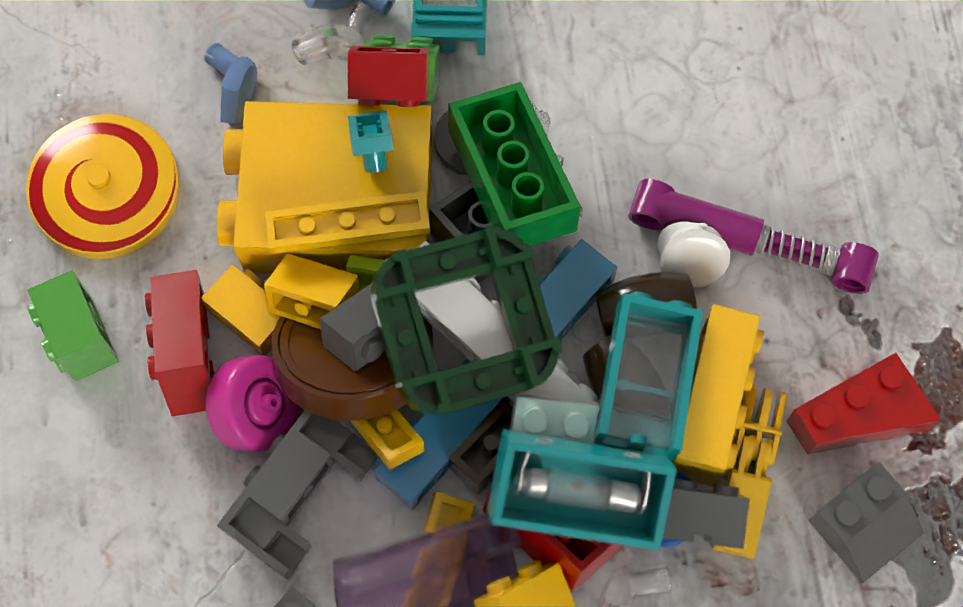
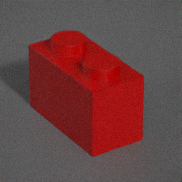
M352 46L347 52L348 99H358V105L377 106L381 105V100H395L396 105L400 107L420 106V101L427 100L429 95V48Z

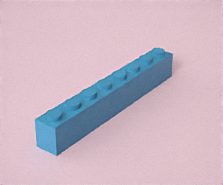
M580 239L573 248L569 245L566 246L555 260L557 265L549 275L543 273L538 277L555 338L560 336L561 341L596 302V294L611 285L615 280L617 272L615 264L583 239ZM466 359L461 365L471 363V361ZM507 396L445 415L425 414L421 419L418 416L414 417L409 424L423 439L425 451L391 470L378 457L375 465L378 466L375 470L377 480L414 510L450 469L448 457L504 400L508 402L510 398Z

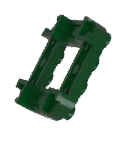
M499 226L485 227L479 232L406 251V249H402L392 254L375 273L371 286L373 309L397 390L413 411L427 415L449 414L528 391L543 384L553 373L559 354L562 353L560 336L555 338L532 262V259L536 257L529 243L525 244L513 233L502 230ZM490 273L513 351L438 371L415 293Z

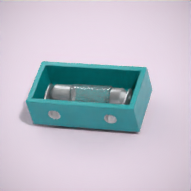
M503 429L487 511L492 525L660 551L677 468L664 455Z

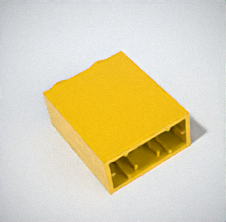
M245 101L243 129H226L224 133V172L226 175H239L237 200H220L218 205L217 240L219 246L234 247L243 271L249 269L254 274H272L287 253L346 271V264L350 255L387 260L399 250L406 249L407 251L418 248L425 241L429 243V234L270 254L265 211L425 191L429 219L433 154L431 106L400 107L385 104L362 106L341 103ZM387 110L394 150L385 151L387 169L379 172L364 171L362 155L353 156L348 116Z

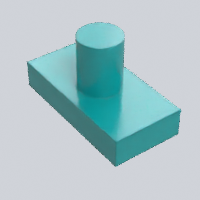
M387 110L348 116L353 156L362 155L364 171L379 172L387 169L385 151L394 150Z

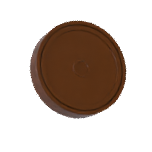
M282 316L279 318L272 335L275 373L281 389L297 406L314 415L328 419L358 421L389 414L407 404L397 390L386 351L378 359L369 362L355 372L323 347L321 329ZM422 316L434 355L432 325Z

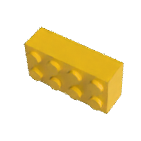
M712 304L702 327L697 347L682 451L671 460L677 468L676 471L683 473L691 481L714 487V484H717L721 476L727 477L729 469L734 467L739 445L732 443V440H735L738 429L741 430L743 427L747 406L741 405V402H744L747 391L750 392L756 371V368L749 367V365H752L755 354L759 353L764 336V331L758 329L759 315Z

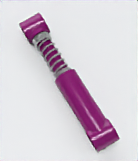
M655 179L640 180L628 214L631 222L650 230H661L677 222L705 223L721 235L729 249L753 256L754 252L762 254L764 251L768 253V257L774 254L778 256V260L783 257L788 259V263L793 260L798 262V266H801L803 263L808 265V269L812 267L819 268V273L831 276V282L834 286L851 293L862 294L870 290L879 257L876 249L858 242H846L839 248L831 244L826 247L824 242L819 245L815 243L814 239L809 242L805 240L804 236L796 238L794 233L787 235L784 230L777 232L773 226L764 225V219L675 192L667 183Z

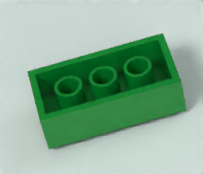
M522 82L448 103V131L490 226H499L502 230L509 231L519 237L525 244L529 243L530 246L576 232L581 206Z

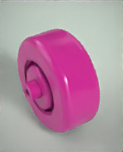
M255 355L233 358L218 368L208 385L205 404L209 425L220 442L235 451H268L276 437L281 433L286 435L298 419L299 406L291 401L281 389L276 377L272 357Z

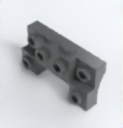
M304 410L286 435L281 433L276 437L268 450V453L271 454L262 467L257 465L250 471L243 483L246 488L217 524V527L222 532L249 550L255 557L287 580L312 547L310 542L288 527L290 522L334 464H337L361 481L379 457L350 421L328 419L314 415Z

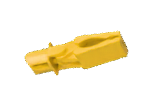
M752 385L750 392L747 391L744 403V406H747L746 417L742 429H738L735 444L739 445L736 469H731L728 472L725 483L728 486L738 487V495H743L750 499L744 548L717 545L712 547L715 551L727 552L752 560L756 554L772 478L765 477L768 465L773 466L775 462L779 439L782 435L780 428L788 393L779 392L771 426H767L773 389L764 388L760 397L755 423L751 422L757 394L756 385ZM744 433L753 434V435H755V436H752V435L746 436V435H744ZM762 437H765V438H770V439H772V440H769V439L763 440V439H761V438H762ZM751 461H754L753 474L748 473Z

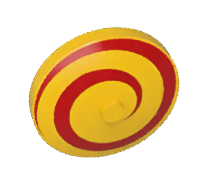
M101 114L81 118L62 127L41 146L28 172L26 194L33 219L53 244L79 257L111 259L128 255L143 248L165 229L177 208L181 181L178 165L171 149L154 129L130 117Z

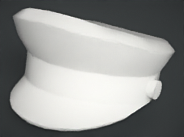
M673 223L664 228L658 237L657 245L661 255V272L688 274L693 288L704 287L714 283L724 275L730 264V250L726 242L714 228L707 226L705 223Z

